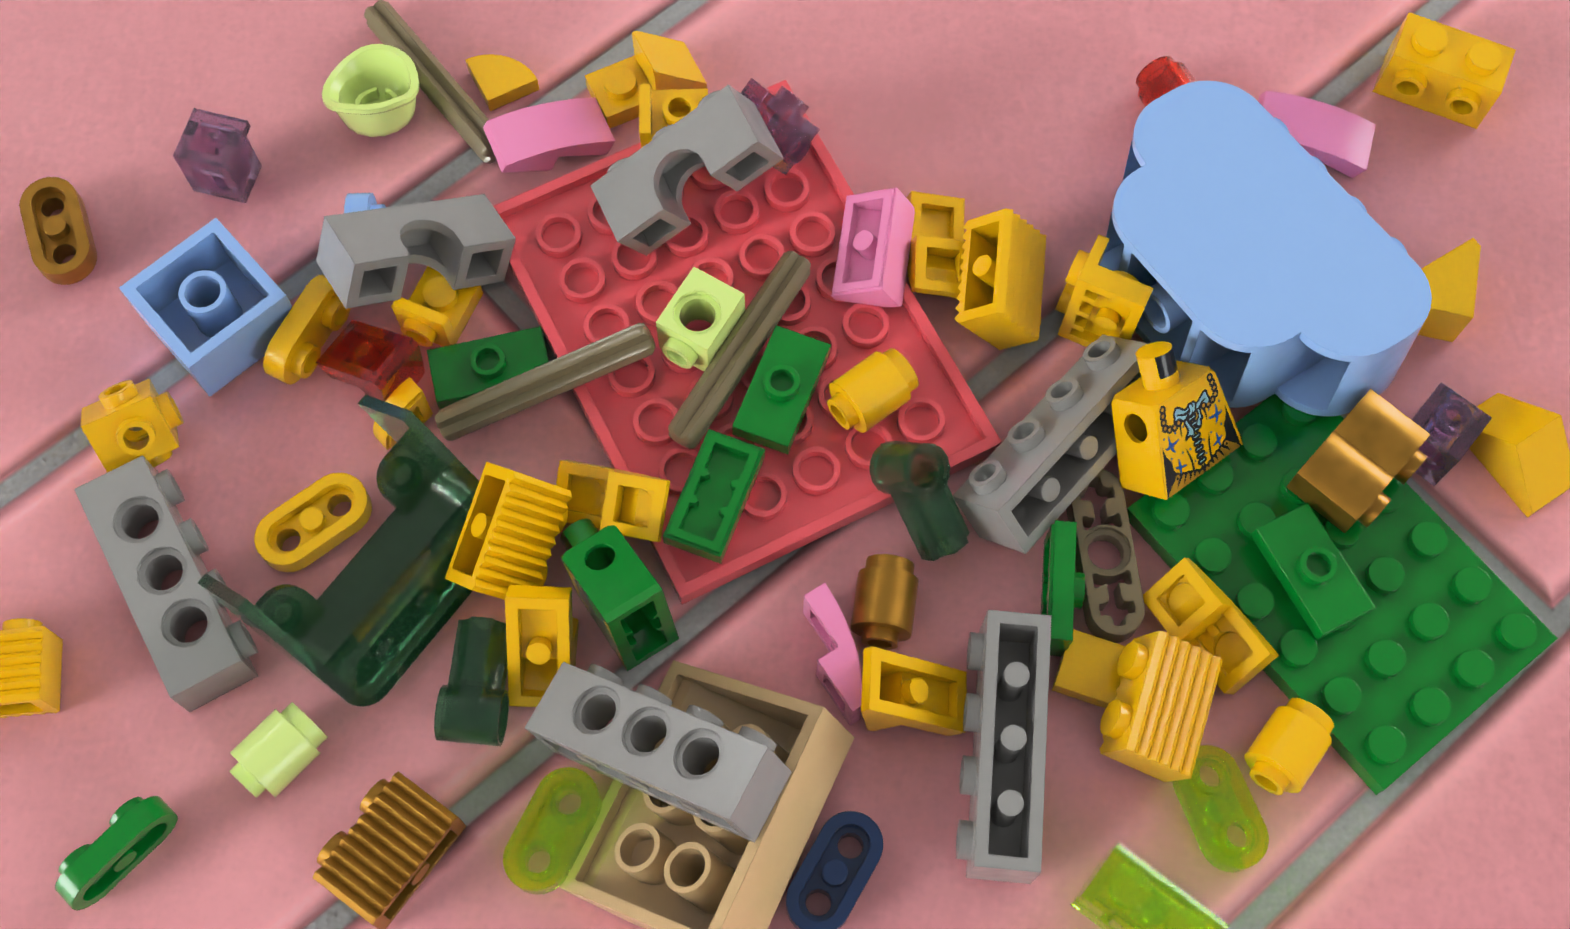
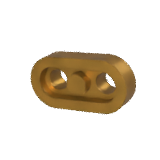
M46 177L30 184L20 198L19 207L34 264L49 281L56 284L69 285L83 280L92 272L96 265L97 251L82 198L68 181L59 177ZM63 208L59 215L51 216L55 210ZM70 255H75L68 262L62 263L66 257Z

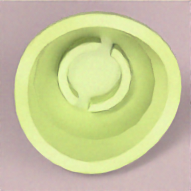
M385 44L366 45L349 54L331 72L323 86L322 99L324 105L328 109L335 111L346 126L357 134L369 137L386 136L401 130L414 116L416 96L419 92L418 72L412 59L402 50Z

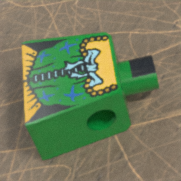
M581 519L572 523L563 531L560 540L567 551L561 559L574 589L627 672L679 639L662 588L615 525L607 526L598 531L590 519Z

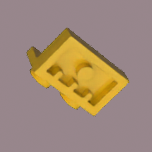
M1098 234L1090 253L1081 249L1078 250L1066 277V285L1055 309L1065 314L1057 335L1085 347L1098 340L1102 334L1131 340L1154 289L1139 282L1137 278L1127 272L1112 271L1100 266L1110 240Z

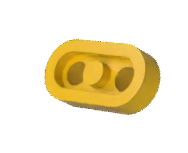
M325 275L314 277L306 285L266 349L263 361L265 373L286 384H294L301 378H308L314 372L320 360L322 346L332 331L339 330L349 316L351 308L345 309Z
M347 473L325 475L262 518L254 535L255 547L266 563L275 570L295 572L304 569L365 526L372 512L371 498L363 484L356 477ZM339 503H351V508L345 515H333V510ZM292 536L300 537V543L295 549L291 551L282 550L286 539Z

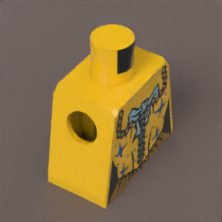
M1157 341L1146 344L1136 351L1135 354L1141 377L1116 393L1111 406L1119 477L1122 488L1167 500L1243 444L1215 371L1209 366L1176 360L1172 344L1166 341Z

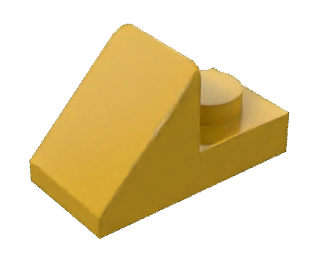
M633 31L634 56L585 75L587 89L592 98L596 97L610 129L639 117V84H651V90L707 89V83L684 42L641 31Z
M509 585L505 595L509 706L537 707L561 664L566 662L576 666L579 620L572 616V587Z
M873 646L864 648L861 713L867 730L877 731L904 725L945 736L966 733V731H963L964 704L967 693L966 671Z

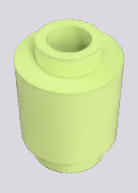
M291 702L281 713L275 709L230 752L238 763L229 772L256 798L265 789L276 797L320 754L316 748L328 737L303 711Z

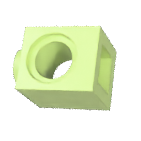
M693 267L656 321L659 347L663 354L682 368L691 369L694 366L705 372L745 312V294ZM694 320H705L712 324L703 331H692L685 327Z

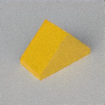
M1474 237L1421 268L1431 288L1432 302L1429 314L1418 335L1453 342L1474 318L1481 245Z
M1497 393L1450 425L1527 518L1570 489V452L1560 414Z

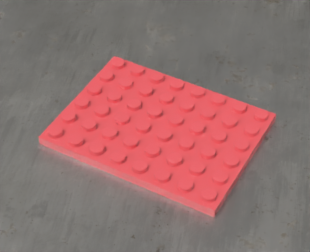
M786 80L746 96L755 103L784 159L739 191H735L710 176L706 166L696 170L687 179L682 191V205L691 225L647 256L617 242L590 186L607 174L612 164L623 158L630 157L641 149V142L493 206L516 238L509 266L556 359L637 323H644L653 336L656 348L652 355L572 390L612 468L670 481L661 541H650L682 605L989 457L1002 443L906 281L901 307L888 308L837 301L831 297L846 197L854 195ZM787 251H794L809 260L811 272L777 326L831 344L830 355L788 454L732 434V425L771 335L708 428L765 449L764 461L720 564L665 544L663 541V534L706 433L697 447L693 449L683 447L669 436L668 425L704 371L694 366L691 369L682 368L663 354L659 347L656 321L693 267L744 293L746 310L782 255ZM694 320L685 327L692 331H703L712 324L705 320ZM890 348L899 351L908 360L918 378L919 385L911 392V399L865 433H861L853 427L849 430L844 429L835 420L828 408L827 400L831 398L829 384L876 351L884 353Z

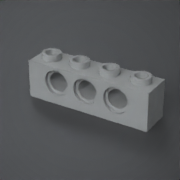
M142 455L75 488L77 497L170 698L191 712L258 677L249 658L258 653L257 647L241 620L232 623L224 605L233 601L231 593L217 569L207 571L200 554L208 551V546L195 522L191 518L183 521L176 505L185 501L170 471L166 469L158 473ZM158 520V525L153 533L145 538L138 539V534L144 525ZM176 570H183L182 577L175 586L161 590L162 582L168 574ZM202 620L208 621L207 628L199 639L185 642L186 633L194 623Z
M566 662L561 664L527 722L525 729L549 749L561 756L755 843L792 772L774 753L777 744L773 740L746 726H742L738 734L722 728L724 723L721 719L696 705H689L686 712L671 706L673 703L671 699L650 686L639 684L636 691L622 686L624 682L621 678L599 665L591 664L588 670L585 671ZM665 737V739H664V741L662 742V744H661L658 748H656L655 750H653L654 747H655V745H656L662 738ZM718 758L716 765L709 772L703 774L707 765Z

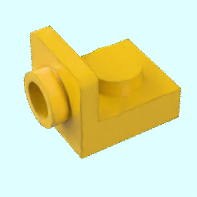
M427 266L410 298L407 300L401 297L399 300H394L391 308L400 325L402 334L408 339L425 347H431L433 343L444 347L457 343L479 303L483 291L481 285L453 290L440 272Z

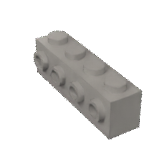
M1102 334L1098 340L1087 346L1083 356L1060 380L1048 388L1045 397L1032 411L1010 429L1005 440L992 454L971 471L968 479L952 497L980 538L1026 554L1050 528L1051 524L1059 518L1115 456L1117 450L1111 402L1116 393L1141 377L1135 353L1140 347L1149 343Z
M988 610L979 633L970 632L967 670H977L976 694L966 693L963 731L974 732L973 756L963 755L959 788L960 794L970 795L969 820L959 819L956 836V859L967 860L966 878L1031 884L1041 873L1052 615Z

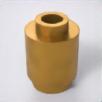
M874 554L867 557L865 568L859 570L850 629L855 634L861 636V643L863 645L892 650L898 647V642L909 640L912 637L919 579L914 575L915 565L909 559L891 554Z

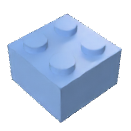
M214 218L119 287L144 322L209 397L265 356L269 342L292 308V304L286 294L217 218Z

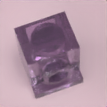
M196 108L193 109L173 154L175 161L193 191L242 203L247 202L262 167L247 138L251 127L247 120Z

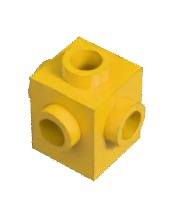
M150 378L138 384H134L132 380H125L114 384L99 394V401L82 408L81 428L107 473L142 455L153 467H156L172 456V450L179 448L177 426L184 424L182 415L170 393L167 391L159 395Z

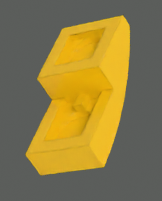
M911 191L906 197L915 209L907 266L911 292L957 298L961 292L957 287L962 282L958 277L963 272L959 267L964 261L960 256L965 251L961 248L965 242L964 238H962L964 235L965 199Z
M559 460L556 486L570 490L572 493V499L567 502V523H574L581 519H590L595 527L599 528V531L607 526L615 525L623 536L654 542L661 541L670 487L669 480L594 464Z
M1184 557L1143 594L1144 603L1170 636L1179 637L1180 641L1189 642L1191 646L1200 647L1202 651L1211 652L1213 656L1222 658L1223 662L1217 685L1224 694L1234 695L1279 656L1243 612L1190 558Z

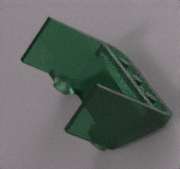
M366 394L357 404L397 442L380 462L376 476L380 493L396 509L323 594L316 600L311 594L296 585L282 584L268 590L253 605L246 598L208 574H205L198 581L201 587L268 643L348 703L359 707L373 705L388 694L472 593V590L444 578L479 484V480L412 411Z

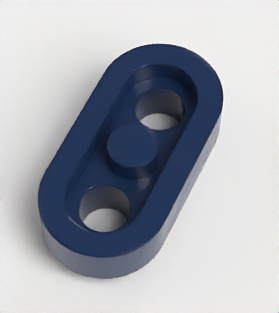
M845 811L831 817L821 829L787 891L786 910L791 923L796 929H840L847 921L878 865L883 852L882 833L878 825L870 817L856 811ZM845 837L857 839L862 846L861 854L856 858H845L838 850L839 841ZM822 893L828 897L831 908L826 914L816 916L808 911L805 902L811 894Z

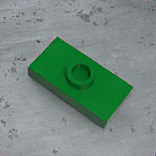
M776 325L734 420L732 434L788 454L830 355L831 344Z
M541 326L427 350L435 398L439 409L549 362Z
M708 429L663 534L664 543L721 564L764 461L765 449Z
M1308 503L1256 528L1250 535L1316 640L1364 617L1376 608Z
M1055 520L1054 524H1051L1044 540L1041 615H1052L1050 656L1061 657L1064 651L1069 648L1073 641L1074 609H1081L1084 602L1085 574L1083 572H1075L1077 522Z

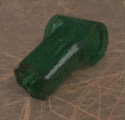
M887 441L880 444L870 460L872 482L881 492L891 494L921 559L935 561L946 555L958 552L969 543L967 536L970 532L947 485L950 477V464L944 450L932 443Z
M473 616L469 619L458 621L448 685H442L436 703L434 733L437 741L491 746L502 745L509 712L508 691L505 690L508 672L506 623L493 618Z

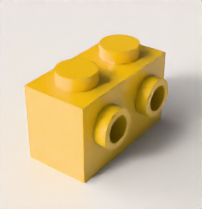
M1409 12L1387 50L1372 92L1477 129L1502 93L1516 49Z

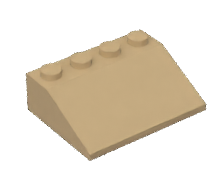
M673 660L658 689L659 692L672 700V707L686 712L689 705H696L721 719L724 723L722 728L738 734L741 727L746 726L764 734L777 744L774 753L792 772L755 843L613 779L560 888L643 929H768L855 737L823 706ZM665 737L662 738V739L655 745V747H654L653 750H655L656 748H658V747L662 744V742L664 741ZM718 758L707 765L703 774L709 772L716 765Z

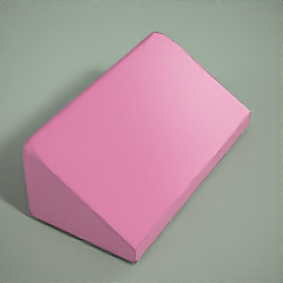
M897 187L846 197L831 295L833 299L888 308L902 306L915 209Z

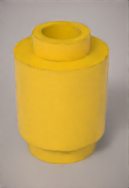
M890 348L884 353L876 351L829 384L831 398L827 400V405L835 420L844 429L849 430L853 427L857 431L865 433L911 399V392L919 385L918 378L908 360L896 349Z
M1291 698L1285 706L1276 707L1244 755V759L1251 769L1249 771L1251 779L1261 788L1275 795H1282L1284 791L1299 793L1332 744L1330 736L1334 728L1332 719L1316 705L1300 698Z

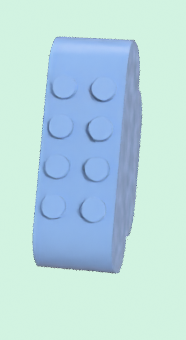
M1219 81L1190 82L1160 96L1142 110L1135 124L1123 181L1115 194L1106 235L1110 240L1100 263V266L1109 270L1127 272L1137 278L1139 282L1154 288L1135 332L1145 343L1157 341L1171 343L1175 359L1178 361L1209 366L1217 375L1229 408L1251 406L1276 394L1286 404L1301 412L1316 416H1339L1349 413L1370 389L1378 395L1383 393L1393 381L1423 326L1432 302L1428 279L1419 265L1408 255L1404 245L1398 239L1391 237L1367 213L1365 206L1359 199L1350 196L1328 173L1322 161L1315 156H1311L1294 139L1280 119L1273 117L1252 95L1241 88Z

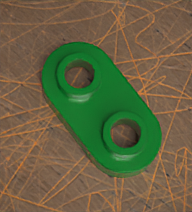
M151 796L146 799L142 797L130 799L112 815L109 822L111 826L92 844H86L77 848L64 859L58 869L61 875L55 884V890L73 910H82L95 904L106 896L167 838L177 823V814L159 796Z

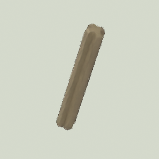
M378 0L374 6L367 7L364 17L367 20L368 27L383 44L402 50L412 59L418 72L419 87L477 156L485 163H493L496 158L483 129L486 121L489 120L389 2Z
M787 251L782 255L668 425L669 436L676 443L688 449L697 447L773 332L775 326L810 276L811 263L808 259L794 251Z
M637 323L441 408L435 416L437 427L447 441L458 439L652 355L656 348L653 336L644 323Z

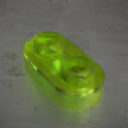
M1201 745L1192 778L1172 781L1173 788L1205 858L1222 871L1241 872L1257 864L1266 854L1269 844L1268 830L1234 758L1219 747ZM1208 766L1217 772L1219 777L1218 786H1208L1201 780V767ZM1229 826H1237L1244 831L1246 835L1244 847H1237L1229 841L1227 836Z
M564 767L546 775L538 785L504 850L503 865L508 878L522 891L535 895L549 893L557 889L565 881L599 817L602 806L599 789L586 772L577 768ZM569 794L580 796L581 805L576 812L563 814L559 811V804L564 796ZM539 851L549 853L550 864L546 870L540 873H534L529 870V859L534 853Z

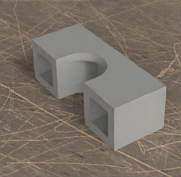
M727 85L721 90L706 95L699 102L697 108L675 124L665 126L657 131L652 141L633 155L612 164L607 174L590 186L617 242L647 256L691 225L682 205V191L687 179L696 170L706 166L710 176L735 191H739L784 158L755 103L730 85Z
M480 194L324 216L316 262L345 309L401 299L408 264L413 263L426 265L440 272L453 290L503 282L516 238L486 195Z

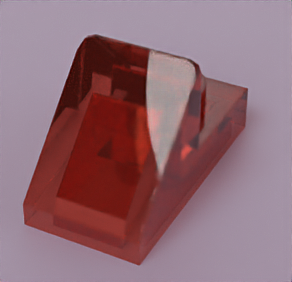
M353 319L315 362L329 377L359 387L379 408L382 407L392 392L408 377H411L417 384L425 374L419 344L412 337Z

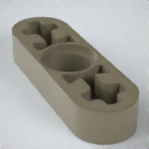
M1102 469L1068 506L1066 511L1068 521L1077 522L1075 564L1077 572L1085 574L1083 612L1086 625L1094 636L1119 643L1129 639L1140 626L1145 615V605L1124 490L1115 475ZM1088 487L1095 488L1098 496L1108 497L1100 510L1101 525L1092 528L1090 527L1095 520L1093 504L1091 501L1081 500ZM1096 541L1112 543L1120 553V564L1112 569L1097 567L1089 558V545ZM1122 579L1125 583L1119 582L1113 591L1115 605L1118 609H1127L1129 614L1124 617L1120 626L1114 625L1111 616H1101L1100 611L1109 602L1107 585Z

